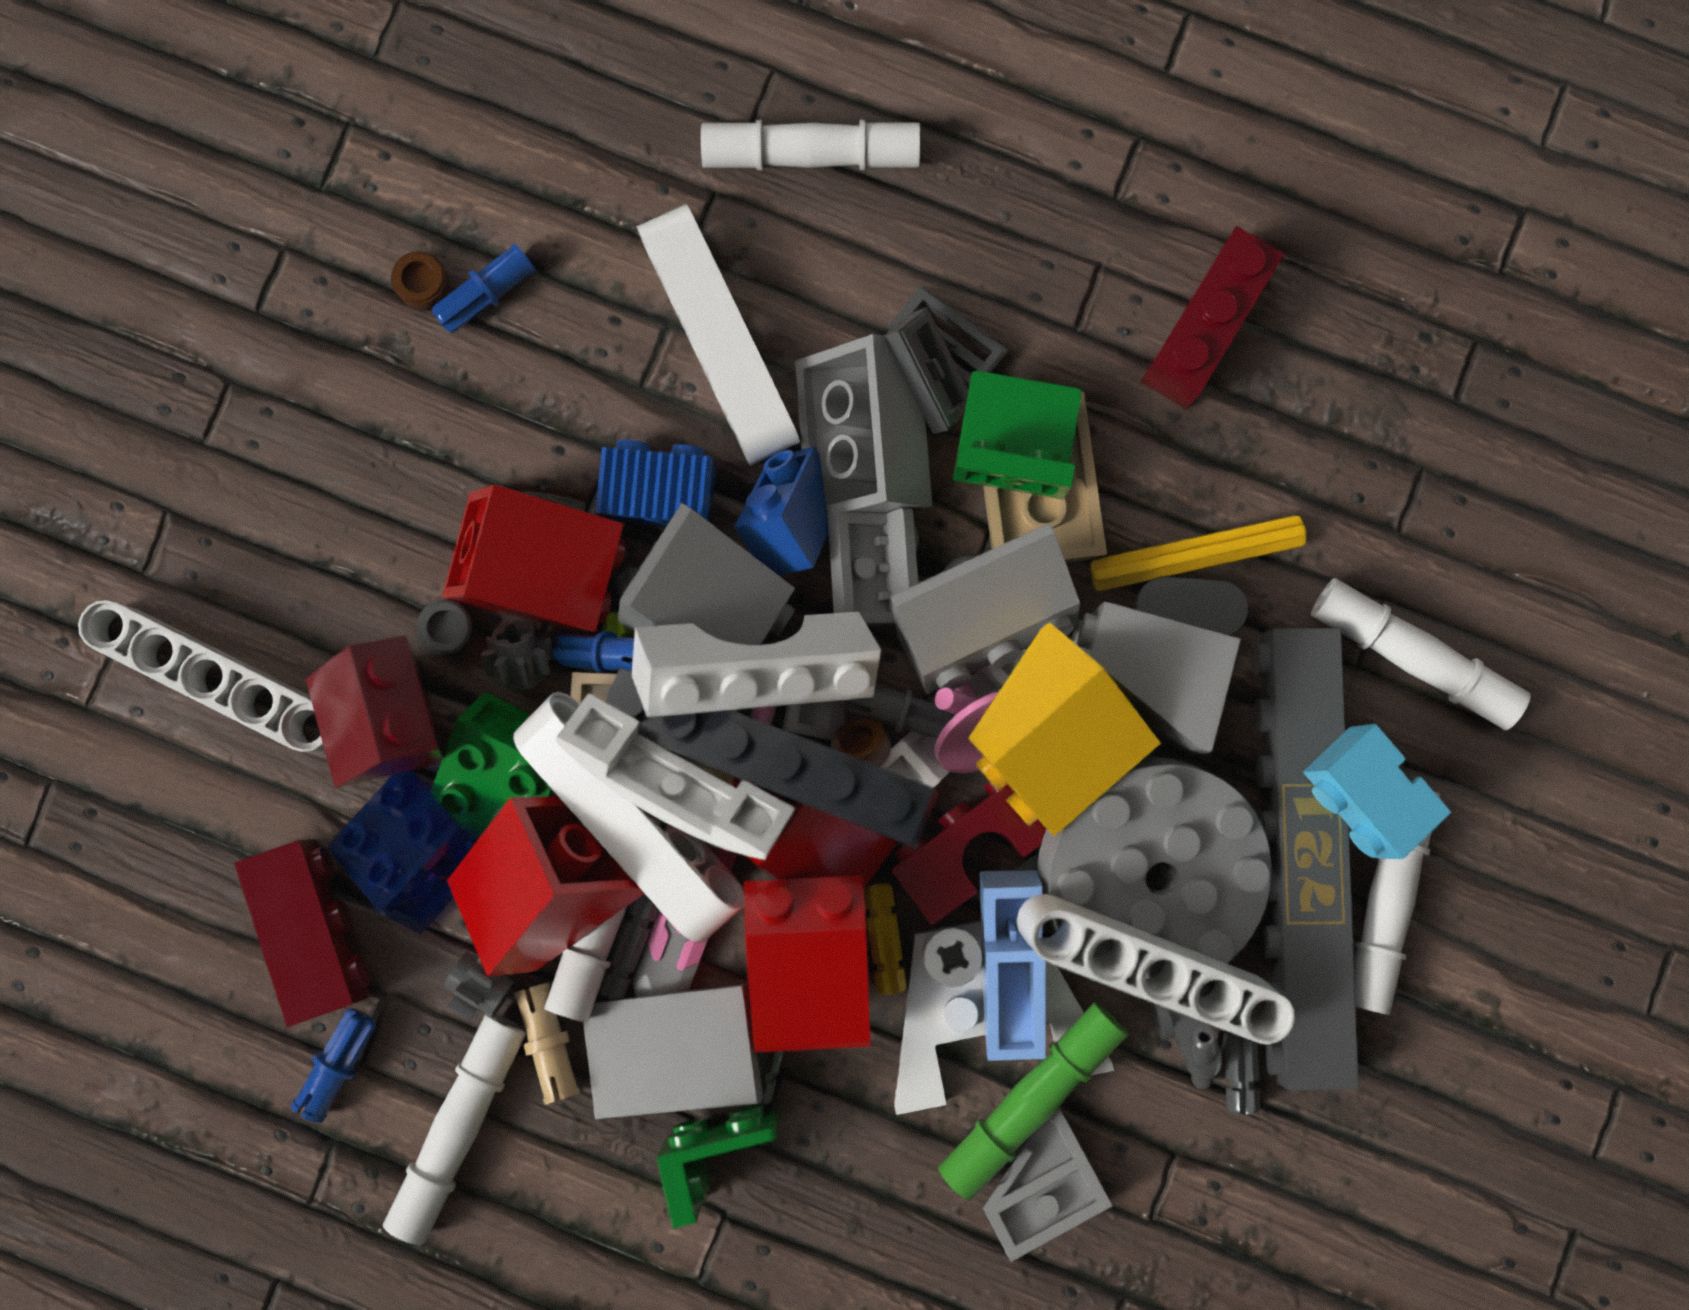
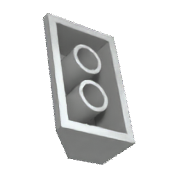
M871 334L796 360L795 370L801 447L803 450L815 446L820 455L827 516L836 512L889 513L899 508H911L913 511L932 507L925 417L884 336Z
M1050 523L890 597L898 640L926 694L944 687L954 690L968 682L971 678V673L990 664L993 668L1010 664L1022 655V649L1030 646L1040 629L1048 622L1067 636L1073 631V625L1078 623L1080 601L1056 534Z

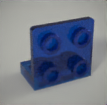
M413 771L392 775L329 843L328 849L380 914L421 935L454 899L447 880L481 835L455 819Z

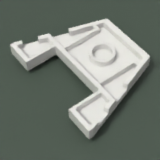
M981 920L953 925L963 928L972 935L981 948ZM936 929L914 934L906 1013L894 1099L896 1115L947 1105L935 1046L985 1035L982 963L979 972L973 980L963 986L949 987L939 984L928 973L922 958L924 942L931 932ZM1045 961L1046 1023L1050 1022L1053 1041L1057 1042L1084 1012L1057 965ZM1109 1056L1091 1075L1114 1071Z

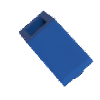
M815 446L795 452L783 450L771 456L765 462L763 471L752 493L747 497L746 505L734 526V529L751 555L777 575L813 568L829 534L821 461Z

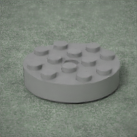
M1145 757L1056 836H1053L1046 829L1039 851L1037 873L1042 884V894L1056 896L1228 964L1244 948L1260 923L1270 891L1271 857L1267 837L1260 820L1246 799L1236 789L1220 778L1189 763L1165 757ZM1160 863L1159 873L1151 881L1152 885L1146 883L1147 872L1152 866ZM1058 917L1048 920L1055 934L1061 925V918ZM1110 938L1100 942L1094 949L1093 958H1101L1108 954L1112 948L1113 939ZM1165 959L1157 960L1151 964L1147 970L1146 979L1153 978L1161 972Z

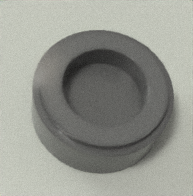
M437 600L422 610L417 620L416 630L421 644L427 650L449 657L464 652L472 644L476 633V624L470 611L461 604L452 600Z

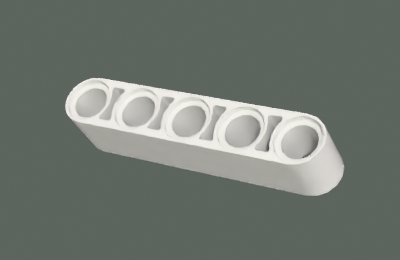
M684 204L636 226L653 266L749 465L751 466L800 443L793 422L688 205Z
M103 600L94 602L82 612L78 623L79 634L83 642L92 649L293 750L315 754L325 753L321 735L317 740L310 743L303 734L304 722L310 715L314 714L310 695L138 609ZM120 615L123 623L122 632L117 639L111 642L108 636V628L112 620ZM169 640L172 644L173 653L168 663L160 667L156 654L160 645ZM218 664L222 670L223 678L218 688L210 692L206 686L205 677L209 669ZM267 688L272 695V707L266 715L259 717L254 709V701L259 692Z
M561 692L552 693L514 732V742L517 749L672 925L685 938L693 942L701 943L706 941L744 907V890L701 839L671 826L622 797L583 768L556 743V736L580 704L567 694Z
M1041 894L1033 896L1025 901L1019 910L1017 917L1019 932L1036 954L1049 963L1257 1043L1272 1044L1279 1042L1287 1036L1293 1027L1294 1010L1289 1000L1257 975L1053 895ZM1052 918H1061V925L1056 934L1044 939L1039 938L1040 929L1046 921ZM1112 938L1113 945L1109 953L1104 957L1094 959L1093 952L1096 946L1103 940ZM1165 959L1161 972L1153 978L1146 979V973L1151 964L1157 960ZM1211 980H1216L1211 993L1205 997L1198 998L1199 991L1203 985ZM1266 1000L1265 1007L1261 1013L1250 1017L1254 1006Z

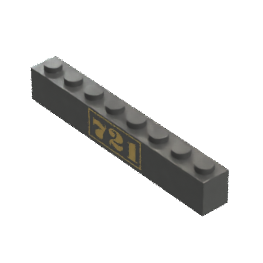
M1341 628L1271 629L1259 635L1260 643H1255L1252 650V668L1255 676H1261L1262 699H1256L1254 705L1255 728L1257 732H1263V755L1257 756L1256 781L1259 788H1265V811L1259 812L1258 819L1267 837L1271 857V884L1267 900L1269 905V925H1263L1261 945L1264 958L1270 959L1271 982L1267 983L1289 1000L1293 1007L1295 1018L1293 1027L1286 1037L1279 1042L1265 1045L1266 1067L1268 1073L1274 1075V1082L1287 1090H1358L1349 828L1339 814L1330 812L1318 802L1312 792L1314 785L1303 773L1313 761L1345 732Z

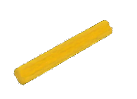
M1292 515L1093 559L1090 562L1089 573L1095 590L1102 592L1151 581L1159 577L1174 576L1300 548L1306 544L1307 533L1301 517Z

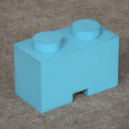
M1377 724L1349 727L1303 773L1314 785L1312 792L1318 802L1330 812L1339 814L1352 829L1349 833L1350 838L1362 852L1372 858L1404 859L1451 811L1422 777H1415L1410 781L1399 769L1398 766L1406 758Z

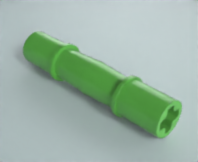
M1094 1002L1057 1042L1053 1041L1049 1045L1051 1052L1046 1056V1059L1039 1062L1014 1086L986 1121L979 1119L970 1134L938 1166V1170L947 1184L961 1197L971 1201L1008 1161L1012 1162L1017 1157L1015 1150L1053 1115L1081 1081L1088 1083L1091 1080V1074L1129 1035L1124 1026L1107 1009Z

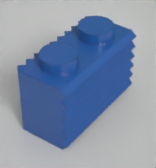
M635 440L617 441L616 448L602 447L595 509L597 516L620 523L667 527L675 512L683 503L711 523L716 464L713 457L704 456L705 449L692 445H673L671 453L649 451L650 445L648 443Z

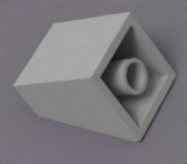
M681 503L621 597L618 623L634 633L635 627L693 623L705 633L726 642L741 645H761L769 632L779 637L794 613L795 608L787 604V601L795 588L693 509Z
M1108 602L1102 603L1092 613H1086L1083 621L1078 620L1071 641L1105 669L1153 734L1181 755L1193 756L1212 752L1241 639Z

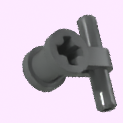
M1207 983L1200 989L1198 998L1205 997L1211 993ZM1147 1000L1151 1017L1161 1039L1165 1041L1175 1038L1186 1067L1191 1073L1192 1083L1200 1089L1209 1088L1214 1082V1076L1220 1070L1222 1057L1216 1034L1211 1029L1210 1024Z

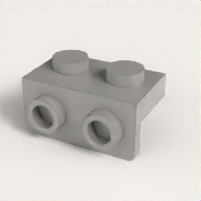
M899 508L889 513L836 512L827 516L834 613L859 612L867 626H894L895 621L890 597L920 583L918 580L916 558L919 535L914 525L913 510L911 508Z

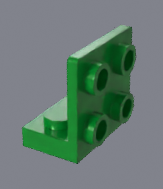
M974 371L971 374L953 481L1063 500L1072 487L1075 464H1070L1082 394L1081 390L1063 385Z
M484 692L456 719L426 804L427 808L481 836L510 797L551 796L552 788L522 756L514 742V732L531 714Z
M752 1104L730 1111V1120L708 1126L706 1118H696L673 1126L674 1134L666 1137L656 1156L672 1229L695 1224L702 1204L707 1202L706 1191L711 1190V1181L705 1157L775 1140L779 1124L777 1109L764 1112L762 1104Z

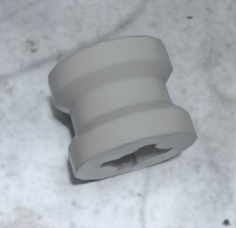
M956 926L940 927L931 932L924 942L922 949L923 964L930 976L939 984L949 987L963 986L972 981L979 972L982 963L981 948L976 939L963 928Z

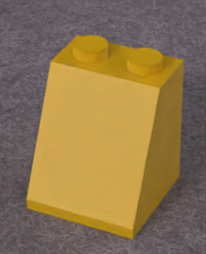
M1050 622L1040 629L968 737L983 755L975 763L979 770L998 791L1008 784L1014 793L1006 801L1028 826L1038 819L1053 836H1056L1161 744L1105 669Z

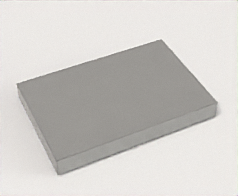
M748 983L627 997L620 1000L595 1001L588 1023L583 1022L595 1119L754 1104L763 1100L758 1056L754 1051Z

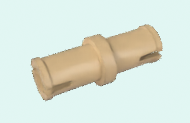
M549 982L530 987L528 990L525 989L513 993L515 999H517L529 1042L523 1046L526 1056L531 1054L533 1056L544 1096V1105L580 1094L565 1043L570 1042L568 1031H561L557 1014L544 1009L551 988Z

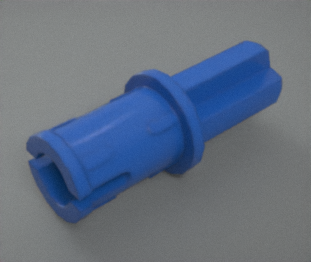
M514 243L506 252L478 273L472 269L469 272L471 278L434 305L432 312L446 331L455 333L491 304L497 308L500 305L498 302L500 297L530 274L533 275L536 270L521 249Z
M601 631L597 635L564 633L556 637L555 647L552 648V657L558 660L559 664L563 667L594 669L596 673L612 674L615 671H619L620 668L632 672L634 638L618 637L612 631Z
M354 1008L344 1013L324 1050L315 1052L312 1057L315 1065L297 1097L291 1103V1108L295 1113H300L301 1109L306 1107L301 1115L302 1118L315 1123H322L326 1119L327 1112L345 1081L352 1080L356 1075V1069L353 1066L376 1028L373 1017Z

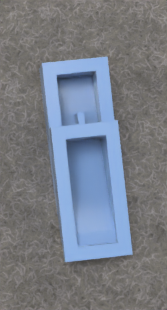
M1037 870L980 872L982 977L988 1061L1046 1059L1045 960L1039 957L1019 932L1017 925L1018 913L1024 902L1033 896L1042 894V884ZM1042 927L1039 932V938H1042Z

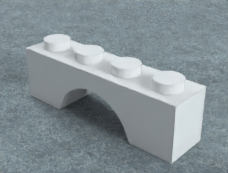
M859 612L805 615L803 625L795 635L784 641L768 645H741L726 642L705 633L693 623L635 627L632 678L647 717L872 698L881 649Z

